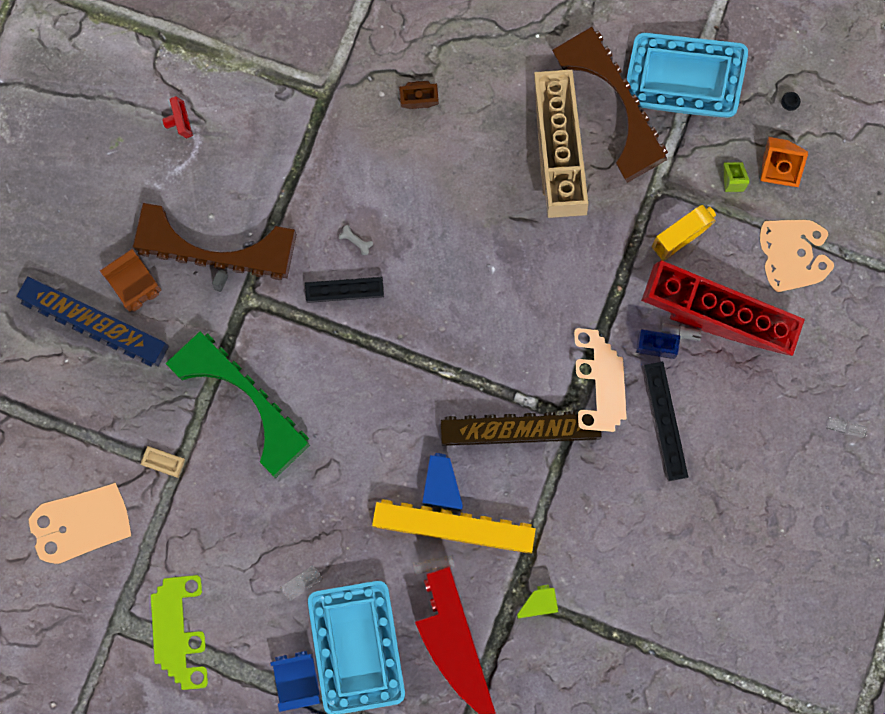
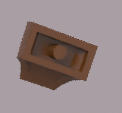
M429 81L407 82L405 86L399 87L402 108H430L439 104L437 83L431 84Z

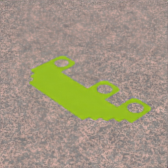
M198 575L164 578L163 586H158L157 593L151 594L155 664H161L162 670H168V676H174L175 683H181L182 690L205 688L208 684L207 669L205 667L186 668V654L202 653L205 650V635L203 632L184 633L182 598L201 595V578ZM189 580H195L198 584V589L194 593H189L185 589V584ZM192 636H198L202 641L198 649H192L189 646L188 642ZM200 671L204 675V680L201 684L196 685L192 683L191 675L193 672Z

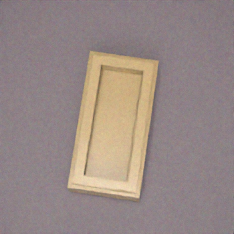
M147 446L140 465L179 478L185 459Z

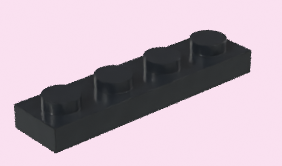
M383 277L305 282L306 303L384 297Z

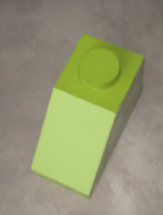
M549 585L537 586L538 590L532 592L517 613V619L557 613L555 588H550Z

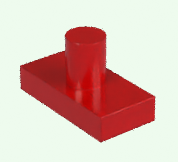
M177 96L170 98L173 115L162 119L164 127L169 129L176 126L179 135L186 139L192 137L193 134L184 101Z

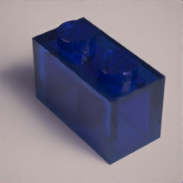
M641 329L638 334L636 353L675 359L678 355L681 336Z

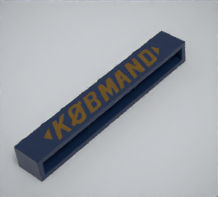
M28 276L16 296L21 300V305L29 309L33 306L39 309L37 312L45 317L49 315L56 317V322L64 326L68 323L78 333L82 334L85 331L90 334L89 337L97 342L103 340L107 342L106 346L116 351L120 348L124 350L123 354L132 359L135 356L141 358V363L152 367V365L159 367L169 348L166 342Z

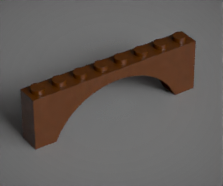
M590 27L552 51L563 70L582 71L593 74L607 82L621 97L628 116V136L624 150L616 164L628 183L667 161L666 154L668 151L663 143H658L656 138L659 135L654 127H649L647 122L650 120L646 112H641L638 108V105H640L638 98L635 94H630L629 89L631 86L627 79L622 80L619 74L622 71L618 63L615 62L613 64L610 59L613 56L608 46L604 48L601 41L604 39L599 30L595 32L593 27Z
M143 203L133 248L141 256L157 255V258L163 260L174 258L180 263L190 261L202 267H206L207 264L213 265L215 269L219 270L230 268L236 273L247 271L252 272L251 274L254 276L263 277L264 274L271 276L272 279L282 280V278L288 279L297 234L295 229L275 226L264 239L248 248L232 252L208 251L182 239L172 229L166 211L162 206Z

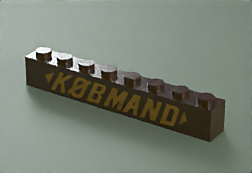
M574 411L563 412L564 415L546 412L544 416H536V413H525L524 417H516V414H505L504 417L496 418V415L493 414L484 415V418L468 415L464 416V419H456V416H447L445 420H441L442 446L600 440L602 434L601 431L581 429L578 423V414H575ZM584 414L582 422L586 426H591L594 423V418L590 414Z

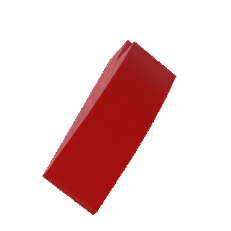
M662 260L653 265L641 300L670 312L671 320L696 329H702L704 332L789 356L794 354L805 321L804 318Z
M447 567L428 573L424 583L427 592H432L434 599H431L430 602L433 612L438 611V615L415 622L420 636L433 661L456 693L478 714H496L451 569Z

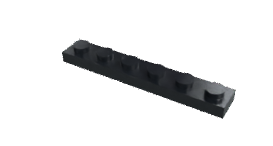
M664 362L646 364L643 368L667 480L670 482L686 479L689 476Z

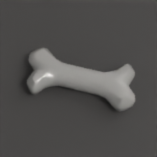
M349 225L343 226V232L339 234V239L350 240L360 248L362 255H368L369 248L373 246V242L362 241L351 232Z

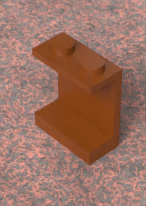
M133 249L100 270L129 312L140 309L143 305L142 303L148 299L156 298L161 291V288Z

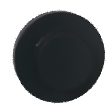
M787 92L781 99L782 107L788 111L796 110L801 103L799 95L795 92Z

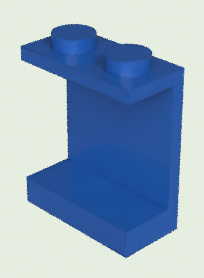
M307 651L295 653L294 658L288 659L287 655L275 657V661L270 662L271 666H273L276 680L279 712L322 703L313 654H307Z

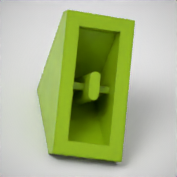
M743 162L724 163L725 192H744L749 184V177Z

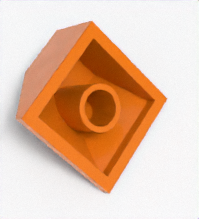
M768 137L760 181L799 188L808 151L789 140Z

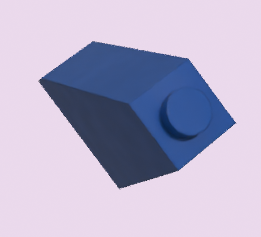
M435 453V456L430 455L422 504L462 511L463 504L450 458H446L447 455L442 453Z

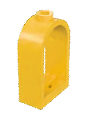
M704 205L695 208L656 236L651 247L661 260L665 261L711 227L716 221L714 219L716 216L715 211L711 207L706 209Z

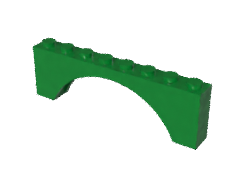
M200 331L165 364L182 381L197 377L221 379L237 386L253 400L260 413L264 427L265 439L260 463L276 479L310 446L307 442L309 438L302 430L298 433L293 428L296 424L288 416L284 418L280 414L282 410L275 402L271 405L266 400L269 396L261 388L257 390L253 386L255 382L248 374L244 377L239 372L242 368L235 361L231 363L226 358L228 354L221 347L217 349L213 345L215 340L208 333L204 335Z

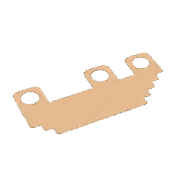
M577 328L574 331L576 346L594 348V360L578 359L576 361V374L579 378L595 379L597 411L580 410L578 412L579 427L585 430L614 432L615 425H620L621 419H627L623 358L617 356V351L611 350V345L605 343V338L599 336L598 330ZM582 332L587 333L590 337L589 343H581L578 340V335ZM587 363L590 365L592 371L589 375H584L580 372L579 367L581 364ZM590 414L594 418L593 425L586 426L583 424L582 416Z

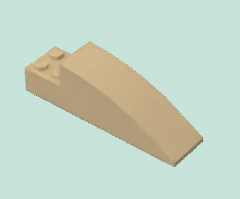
M573 70L534 72L543 195L546 197L548 218L587 215L588 195Z

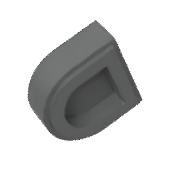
M220 269L212 282L214 290L222 291L228 278L227 271Z

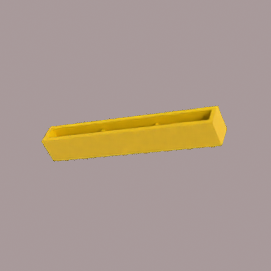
M381 499V503L376 502L372 523L373 528L529 554L533 550L536 528H531L532 524L520 523V526L512 525V521L500 519V522H494L491 517L480 516V519L472 518V514L460 513V516L452 515L453 511L441 509L440 512L432 511L433 508L426 506L416 509L413 508L412 504L401 503V506L393 505V501Z

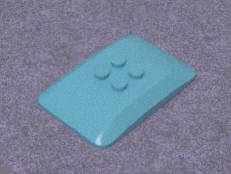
M653 33L638 34L634 40L627 74V81L631 86L629 92L631 95H636L640 102L638 107L701 116L732 117L737 113L748 59V48L744 44Z
M373 581L313 592L308 598V608L324 710L328 714H345L401 703L405 698V688L387 585L382 581Z

